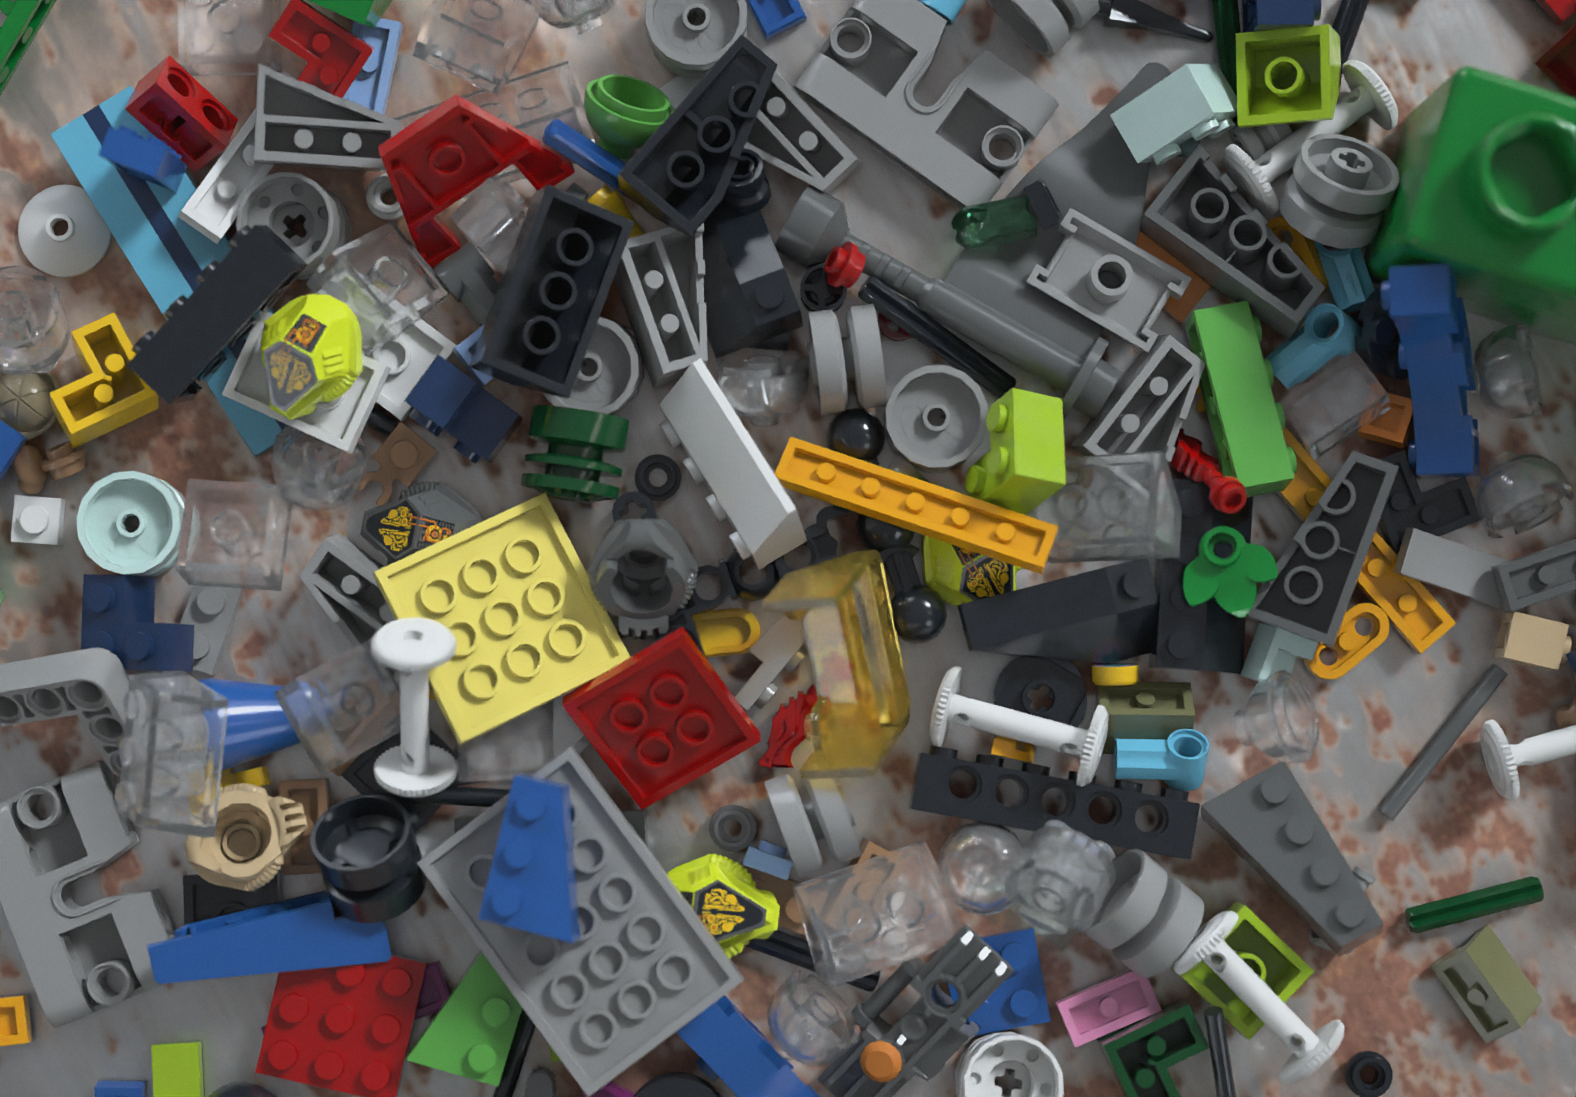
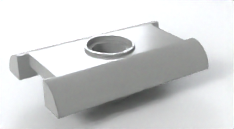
M1070 207L1057 230L1066 236L1046 269L1036 264L1026 282L1148 353L1158 337V334L1150 330L1170 296L1179 301L1192 278ZM1102 271L1113 272L1120 280V287L1116 289L1104 287L1098 279V273Z

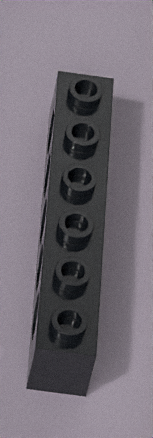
M930 745L929 754L918 753L909 809L1128 849H1140L1144 852L1191 860L1200 804L1188 802L1189 792L1161 788L1160 796L1142 793L1143 784L1115 779L1114 788L1095 785L1096 775L1093 776L1090 783L1082 787L1077 785L1078 772L1069 771L1068 779L1049 776L1051 767L1023 762L1021 771L1003 768V758L976 754L975 762L958 760V750ZM957 771L969 773L974 780L973 792L966 798L955 797L949 789V780ZM1005 779L1013 780L1020 789L1019 800L1010 807L1001 805L995 795L997 785ZM1053 787L1060 789L1066 797V806L1057 815H1050L1042 806L1044 793ZM1098 796L1108 799L1112 806L1110 818L1101 824L1094 822L1088 812L1090 802ZM1146 804L1152 806L1158 815L1156 826L1148 832L1140 830L1135 822L1137 810Z

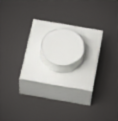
M15 495L11 542L62 546L66 500L62 498Z

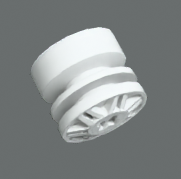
M1012 1031L987 1033L973 1040L960 1055L954 1072L955 1093L957 1097H1063L1064 1094L1063 1073L1055 1056L1039 1041ZM1005 1069H1008V1074L1016 1078L1015 1086H1007L1005 1094H1002V1088L995 1085L994 1080L996 1076H1004Z

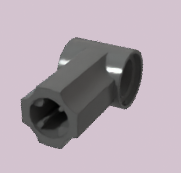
M469 241L434 268L433 272L457 302L462 301L472 313L474 319L482 326L486 322L500 284L493 276L495 274L493 269Z

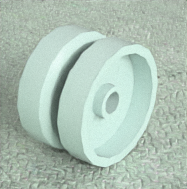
M137 471L115 472L95 482L82 498L76 516L78 539L87 556L103 569L122 575L157 576L174 567L188 551L194 532L192 511L183 494L167 481ZM134 517L140 521L137 530L130 527L131 520Z

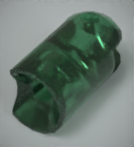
M1027 195L963 207L957 211L951 222L952 228L957 231L956 242L969 250L1037 237L1036 219L1029 213Z

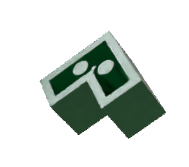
M1183 999L1162 1007V1011L1097 1038L1124 1097H1180L1167 1068L1210 1048L1190 1005Z

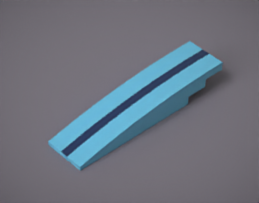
M130 85L50 135L164 315L168 307L177 298L184 295L188 299L199 287L200 284L196 282V278L208 264L214 260L220 264L232 251L228 246L231 239L226 232L219 243L216 244L178 217L181 210L198 188V185L187 170L176 193L122 172L98 155L109 127L118 130L120 125L136 131L137 134L143 136L146 140L148 137L157 139L125 110L134 91V88ZM273 307L267 311L271 314L276 313ZM258 310L253 315L256 319L259 315L260 310ZM248 334L245 339L234 347L226 345L222 351L226 354L227 360L216 373H211L206 377L205 381L254 457H257L299 430L222 395L247 341Z

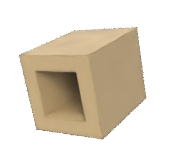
M1515 611L1504 612L1501 616L1492 658L1545 671L1559 670L1560 663L1564 664L1567 661L1565 654L1571 650L1572 639L1570 636H1567L1569 624Z

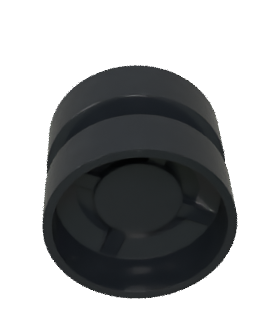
M362 794L346 798L334 804L319 817L312 829L311 848L322 874L331 904L341 916L359 923L383 922L403 914L419 900L426 887L427 876L417 864L422 859L421 852L416 842L409 815L401 803L385 795Z

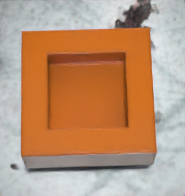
M1371 389L1357 430L1358 436L1404 449L1414 420L1412 399Z

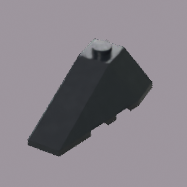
M741 34L618 173V188L652 217L691 237L722 202L778 64Z
M723 197L722 202L705 220L704 232L702 234L703 260H705L704 303H706L707 336L716 359L803 327L800 307L761 211L758 210L748 214L737 213L729 208Z
M1148 557L960 604L957 607L968 649L971 652L1013 656L1026 655L1047 657L1055 660H1079L1097 664H1110L1151 653L1159 599Z

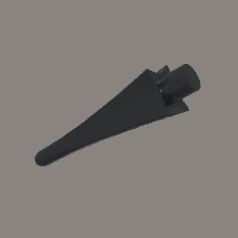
M1098 0L1100 10L1097 14L1105 16L1103 26L1166 33L1204 42H1211L1213 39V34L1210 31L1178 20L1139 0Z

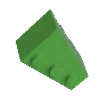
M481 950L463 973L418 1040L408 1051L406 1060L499 1086L522 1006Z

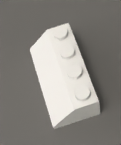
M702 359L696 360L659 404L666 419L659 425L671 446L675 448L681 444L687 453L688 458L682 462L694 483L698 485L704 481L712 493L705 499L717 520L722 522L728 519L735 530L733 534L729 535V538L742 560L751 556L758 569H761L808 540L797 509Z

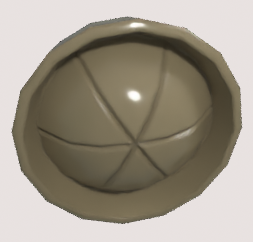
M30 359L11 360L0 365V420L27 437V440L44 434L57 420L51 407L49 393L60 388L56 376L44 365Z

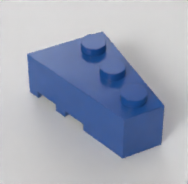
M527 774L514 775L478 919L570 943L581 939L576 896L577 878L575 877L574 837L570 785Z

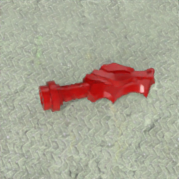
M1180 428L1174 445L1176 449L1171 465L1176 471H1183L1184 475L1192 477V480L1195 482H1204L1211 489L1209 493L1210 502L1217 510L1225 513L1239 511L1244 506L1247 498L1244 485L1235 477H1224L1222 475V468L1217 466L1218 460L1202 451L1201 446L1203 443L1197 438L1184 434V429Z
M833 649L827 656L823 655L819 662L822 664L821 669L823 672L821 671L806 694H803V691H798L796 699H794V696L789 697L788 705L786 706L785 703L780 704L778 712L772 717V728L767 742L768 749L757 762L759 766L767 767L771 771L772 766L777 768H794L791 763L794 749L804 739L816 735L813 723L819 716L823 715L819 704L825 699L828 691H831L836 681L841 682L843 679L847 682L852 676L850 671L854 667L851 662Z

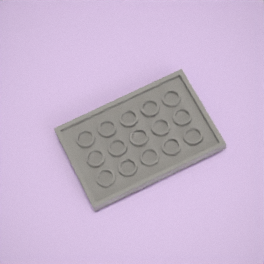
M570 747L532 776L570 785L574 837L573 855L575 877L577 878L576 896L581 939L570 943L478 919L509 794L418 861L417 864L589 1097L744 981V977L576 750Z

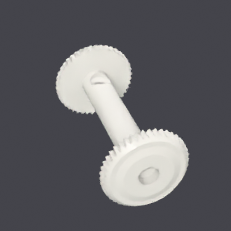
M1348 60L1343 64L1342 72L1344 73V79L1350 89V93L1337 101L1333 120L1307 122L1255 161L1238 145L1230 144L1225 148L1224 163L1226 169L1239 191L1254 208L1266 214H1274L1278 211L1279 203L1270 183L1294 166L1300 148L1306 139L1318 134H1340L1365 114L1385 130H1392L1396 127L1398 108L1395 100L1381 78L1368 65L1357 60Z
M404 618L390 622L380 628L373 635L370 642V651L373 658H376V661H379V664H383V666L393 667V670L398 669L400 678L401 744L399 747L395 746L390 748V750H385L382 756H378L374 763L375 779L387 791L411 798L436 794L448 787L457 776V763L452 754L444 751V748L440 749V746L435 747V744L430 746L429 670L431 668L435 669L436 666L440 667V664H445V662H449V659H452L457 649L456 639L453 633L442 624L424 618Z
M955 666L946 672L939 687L931 715L929 737L935 746L941 747L952 722L963 724L975 729L1080 757L1077 785L1083 787L1092 781L1102 756L1108 731L1109 713L1105 706H1097L1089 730L1075 728L1053 720L961 696L959 693L963 675L962 667Z
M1494 719L1486 721L1480 731L1481 750L1488 774L1497 792L1508 800H1515L1519 797L1520 792L1517 767L1524 765L1534 766L1576 754V725L1526 738L1520 744L1509 745L1500 725Z
M1234 911L1220 912L1198 929L1186 950L1174 962V970L1177 974H1183L1203 959L1293 1052L1283 1065V1068L1280 1069L1278 1077L1283 1083H1298L1316 1071L1338 1048L1344 1037V1024L1336 1019L1313 1033L1225 943L1223 939L1228 935L1239 918Z

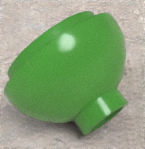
M610 74L592 80L588 83L584 94L583 105L588 122L600 136L597 145L619 159L632 158L635 149L641 148L675 110L668 97L660 89L643 80L626 75Z

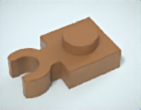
M401 421L371 456L381 467L378 471H370L364 474L358 481L356 488L361 491L370 481L381 483L383 494L377 499L376 504L382 506L388 502L392 495V483L398 479L408 487L437 453V450Z

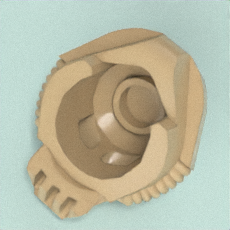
M238 783L220 787L198 811L190 824L187 839L184 842L187 861L200 877L212 884L245 891H256V889L265 886L266 883H269L274 878L281 865H283L284 859L300 836L307 830L308 825L303 805L280 796L272 798L267 795L264 788L255 784Z

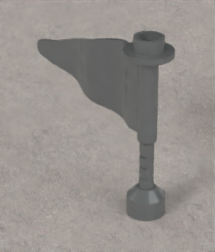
M1149 62L1092 121L1033 167L981 226L958 257L944 281L940 278H928L849 233L851 227L844 202L812 185H809L803 192L786 220L776 241V250L804 267L809 268L825 263L834 247H841L848 241L856 244L858 251L866 256L862 273L869 277H876L892 290L915 302L918 308L925 314L1066 393L1062 400L1063 422L1072 408L1095 420L1122 373L1118 368L1100 359L1109 344L1107 340L1100 337L1104 327L1033 287L1026 281L1036 264L1046 269L1066 236L1057 230L1070 207L1132 244H1136L1143 216L1150 162L1137 163L1110 115L1169 76L1171 72L1160 63ZM1039 179L1045 180L1063 216L1059 223L1046 230L1043 229L1023 189ZM1102 271L1098 273V279L1104 287L1109 289L1120 287V280L1113 272Z

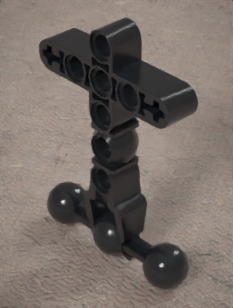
M860 408L846 409L845 412L835 415L828 425L826 432L827 448L880 466L877 457L882 452L885 443L884 427L878 417L868 410ZM626 492L619 496L613 505L612 516L614 523L617 520H623V515L629 512L628 504L635 502L639 508L647 509V513L641 515V519H659L652 501L639 492ZM831 505L821 509L816 515V524L804 530L808 541L803 543V545L809 548L812 555L806 567L802 569L789 567L783 555L766 565L767 574L762 582L751 585L742 580L740 570L742 565L752 558L750 556L742 560L737 550L733 549L726 561L725 559L718 560L719 567L712 565L697 567V582L706 574H714L721 579L723 587L720 595L713 600L700 598L697 593L696 582L693 594L687 601V604L684 605L683 609H678L675 615L669 616L667 633L660 636L655 642L683 626L708 661L693 615L715 609L723 605L729 597H731L733 602L739 600V598L748 601L764 600L775 593L781 582L782 584L788 583V576L803 578L832 570L837 577L848 578L884 564L895 595L890 600L887 611L888 622L894 634L903 641L919 644L929 642L937 637L945 626L947 611L946 604L940 594L931 587L921 584L913 561V557L920 548L910 543L914 538L915 532L859 513L856 523L858 536L863 545L875 554L844 564L838 559L836 553L838 542L830 535L827 524L856 512L837 505ZM617 631L621 639L631 638Z

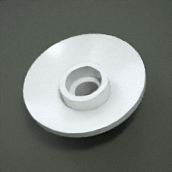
M73 185L52 186L36 194L25 206L18 226L19 242L27 259L39 270L57 277L78 276L93 269L107 253L112 238L111 231L86 191L81 187ZM61 220L67 221L68 231L62 236H56L54 234L55 224Z

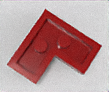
M290 0L268 34L270 38L307 61V64L296 80L313 85L322 91L340 98L344 97L374 51V47L303 0Z

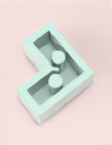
M1217 63L1185 64L1110 116L1137 163L1155 161L1156 165L1159 166L1182 152L1179 145L1189 138L1193 137L1195 141L1209 136L1210 139H1215L1233 128L1235 124L1232 119L1237 116V97Z

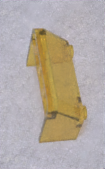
M877 550L855 551L787 573L762 602L764 611L780 610L785 612L789 620H801L818 701L813 706L811 714L806 715L804 722L806 738L809 742H812L814 751L799 770L801 780L874 776L910 719V695L898 635L894 627L893 611L882 558Z

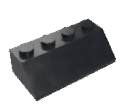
M549 184L535 192L469 367L514 386L566 399L569 398L634 221Z
M1166 479L1160 484L1161 491L1159 494L1154 584L1159 599V608L1151 653H1149L1148 668L1241 674L1244 659L1246 617L1238 618L1227 613L1216 602L1214 597L1201 605L1191 607L1185 598L1183 576L1186 567L1199 556L1201 538L1212 528L1219 526L1231 527L1243 536L1246 543L1251 544L1253 497L1246 498L1244 506L1239 511L1225 513L1217 510L1211 504L1209 499L1211 489L1204 482ZM1220 544L1214 549V554L1218 558H1227L1232 553L1231 547L1226 544Z

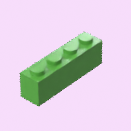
M1248 300L1194 310L1184 326L1191 352L1206 363L1199 384L1222 474L1224 477L1232 476L1237 478L1244 485L1247 498L1284 491L1295 478L1297 461L1294 450L1290 446L1286 447L1282 430L1285 428L1283 408L1279 402L1275 403L1271 390L1274 381L1272 365L1268 358L1263 359L1259 342L1262 340L1260 320L1256 314H1251Z

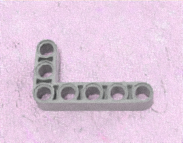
M89 648L0 664V728L78 715L109 769L116 776L128 781H139L148 775L162 744L163 735L123 664L115 654L102 648Z

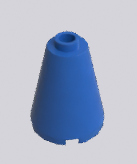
M214 678L199 679L203 731L206 745H208L209 754L207 755V762L210 773L221 772L320 737L322 735V726L330 725L327 698H318L316 689Z

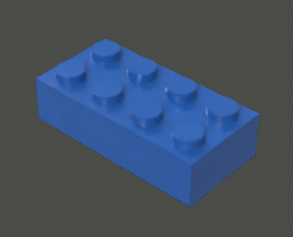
M120 125L118 130L109 127L98 154L122 172L176 193L187 168V165L180 160L182 156L167 146L166 143L153 137H148L146 140L143 136L137 134L136 131Z

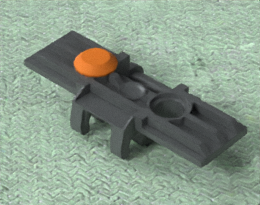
M964 924L927 964L912 952H906L900 959V967L865 1003H858L852 1009V1016L864 1030L828 1066L817 1080L835 1097H893L914 1075L926 1081L934 1078L945 1067V1063L954 1053L979 1032V1027L975 1022L970 1021L968 1024H965L966 1020L1015 969L967 924ZM939 982H946L954 986L958 994L957 1002L953 1003L954 1000L942 992L939 988ZM910 984L921 995L920 998L901 1019L898 1018L893 1024H888L879 1015Z

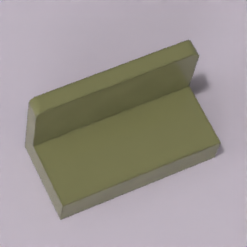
M1137 682V684L1120 686L1097 685V706H1105L1109 713L1108 731L1102 754H1113L1114 738L1168 740L1172 732L1178 729H1193L1195 710L1191 682Z
M1488 925L1480 928L1466 945L1439 957L1431 966L1486 1044L1522 1028L1542 1002L1541 996Z

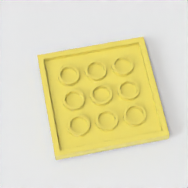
M546 493L379 569L373 575L395 620L404 618L433 620L448 628L455 636L457 649L454 652V656H452V659H449V662L429 670V687L459 746L581 687L630 658L610 616L603 609V606L599 604L600 601H597L593 595L588 574Z

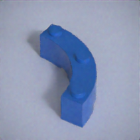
M1449 264L1389 267V281H1383L1381 287L1383 309L1390 310V317L1394 320L1401 337L1399 343L1401 370L1408 369L1415 439L1409 440L1408 460L1411 467H1416V475L1422 478L1480 476L1478 419H1473L1472 415H1468L1466 392L1476 391L1470 335L1463 298H1456L1458 281Z
M726 995L722 996L676 1031L700 1056L695 1061L697 1066L714 1082L720 1077L737 1097H820L808 1083L805 1084L792 1071L794 1068L792 1064Z

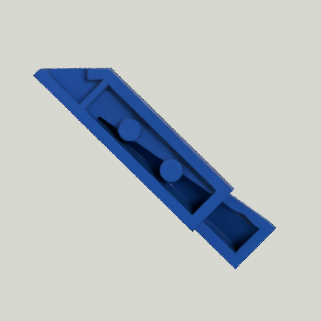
M326 890L186 924L174 931L175 938L147 945L154 980L158 984L387 962L392 957L385 921L359 923L344 918L335 909H332V904Z

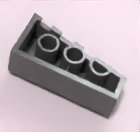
M1199 143L1146 210L1142 218L1140 231L1187 268L1235 302L1248 300L1253 315L1256 314L1260 320L1290 340L1305 321L1308 313L1317 305L1325 287L1289 245L1279 240L1267 226L1268 221L1257 209H1252L1238 193V187L1226 173L1222 174L1209 159L1210 155Z
M1352 451L1276 563L1278 578L1262 583L1257 591L1255 604L1246 618L1283 629L1318 644L1333 648L1399 466Z
M1284 759L1201 805V818L1212 829H1215L1229 843V846L1264 878V882L1275 893H1278L1339 957L1381 934L1384 922Z

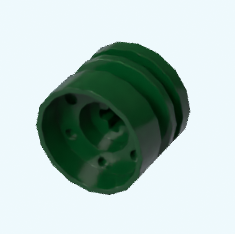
M534 405L528 436L535 441L548 444L547 453L526 454L524 462L543 467L545 470L544 474L522 473L521 486L535 489L542 494L546 493L549 498L565 501L592 503L604 500H618L620 488L600 483V476L622 477L623 470L615 465L603 462L604 453H621L626 451L630 421L622 417L595 411L551 405Z

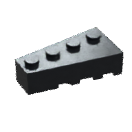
M256 224L253 228L246 225L240 229L228 243L232 251L219 264L214 260L208 264L196 278V282L200 284L199 287L188 299L184 295L177 298L164 313V316L168 319L156 333L153 330H149L132 347V351L136 355L127 366L168 405L193 400L202 389L196 381L201 382L211 373H216L227 360L226 354L222 351L226 345L234 347L245 339L258 321L253 315L258 310L263 313L268 311L308 265L267 225Z

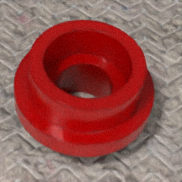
M848 241L841 247L836 246L831 250L824 265V271L828 273V284L834 287L842 285L850 288L856 283L866 261L865 254L858 251L856 244Z

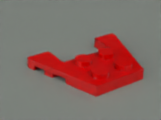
M457 94L378 146L380 157L405 217L412 240L417 248L422 266L426 270H429L461 248L458 237L437 214L510 165L514 164L537 191L547 184L554 187L575 173L571 160Z

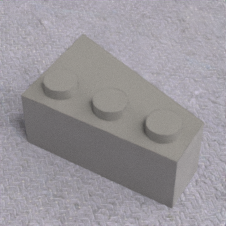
M775 71L744 148L755 151L760 155L761 159L830 194L862 162L780 74Z
M1170 334L1159 335L1148 353L1142 352L1109 395L1096 419H1091L1071 446L1141 503L1156 504L1161 491L1159 487L1167 464L1171 462L1176 449L1174 445L1183 420L1187 418L1206 363Z

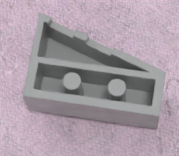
M258 63L254 163L386 172L378 146L401 131L400 121L347 99H342L322 91L313 85L298 81Z
M704 223L691 237L670 226L628 238L614 276L653 388L678 381L690 365L700 358L704 364L708 361L706 303H704L705 260H703L702 240Z
M341 534L327 537L299 577L334 625L337 624L354 647L352 650L360 661L363 660L380 683L378 686L384 695L389 697L400 691L399 670H393V667L388 668V666L379 664V661L373 658L370 651V642L373 635L383 626L396 621L373 577L375 571L385 566Z

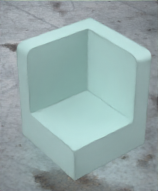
M1259 623L1240 675L1273 688L1284 690L1297 656L1312 660L1318 643L1283 629Z

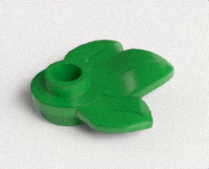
M1227 526L1212 528L1200 540L1199 556L1185 569L1183 576L1185 598L1191 607H1195L1214 597L1216 602L1227 613L1238 618H1245L1255 604L1257 594L1256 583L1270 582L1278 578L1276 562L1266 548L1246 543L1243 536L1237 530ZM1220 544H1226L1231 547L1232 553L1227 558H1218L1214 554V549Z

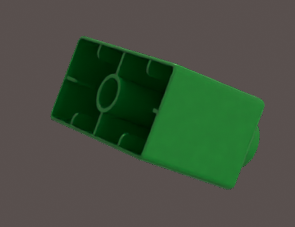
M1471 66L1461 67L1415 108L1405 120L1393 159L1394 165L1398 168L1400 182L1387 209H1384L1385 216L1372 243L1367 244L1363 257L1371 281L1381 285L1383 281H1389V267L1449 264L1458 281L1456 298H1463L1465 311L1576 345V99Z

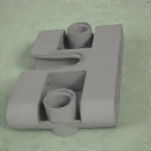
M855 0L842 20H839L833 26L829 38L796 82L794 89L811 104L956 207L974 218H979L1059 106L1058 102L1044 89L987 50L950 83L934 105H919L915 101L913 93L929 72L945 32L947 21L918 0ZM855 33L862 38L864 44L858 51L850 53L843 51L837 42L842 35ZM997 139H1004L1013 146L1014 155L1007 160H998L991 155L989 144Z
M103 760L42 785L31 787L18 795L0 802V904L42 1010L54 1028L162 985L154 980L147 945L175 938V928L159 889L113 895L86 906L76 904L71 898L70 891L75 881L104 869L140 842L113 773ZM41 794L47 795L53 804L52 813L47 819L41 817L36 810V801ZM109 969L117 971L123 979V987L120 993L112 992L106 985L105 976Z

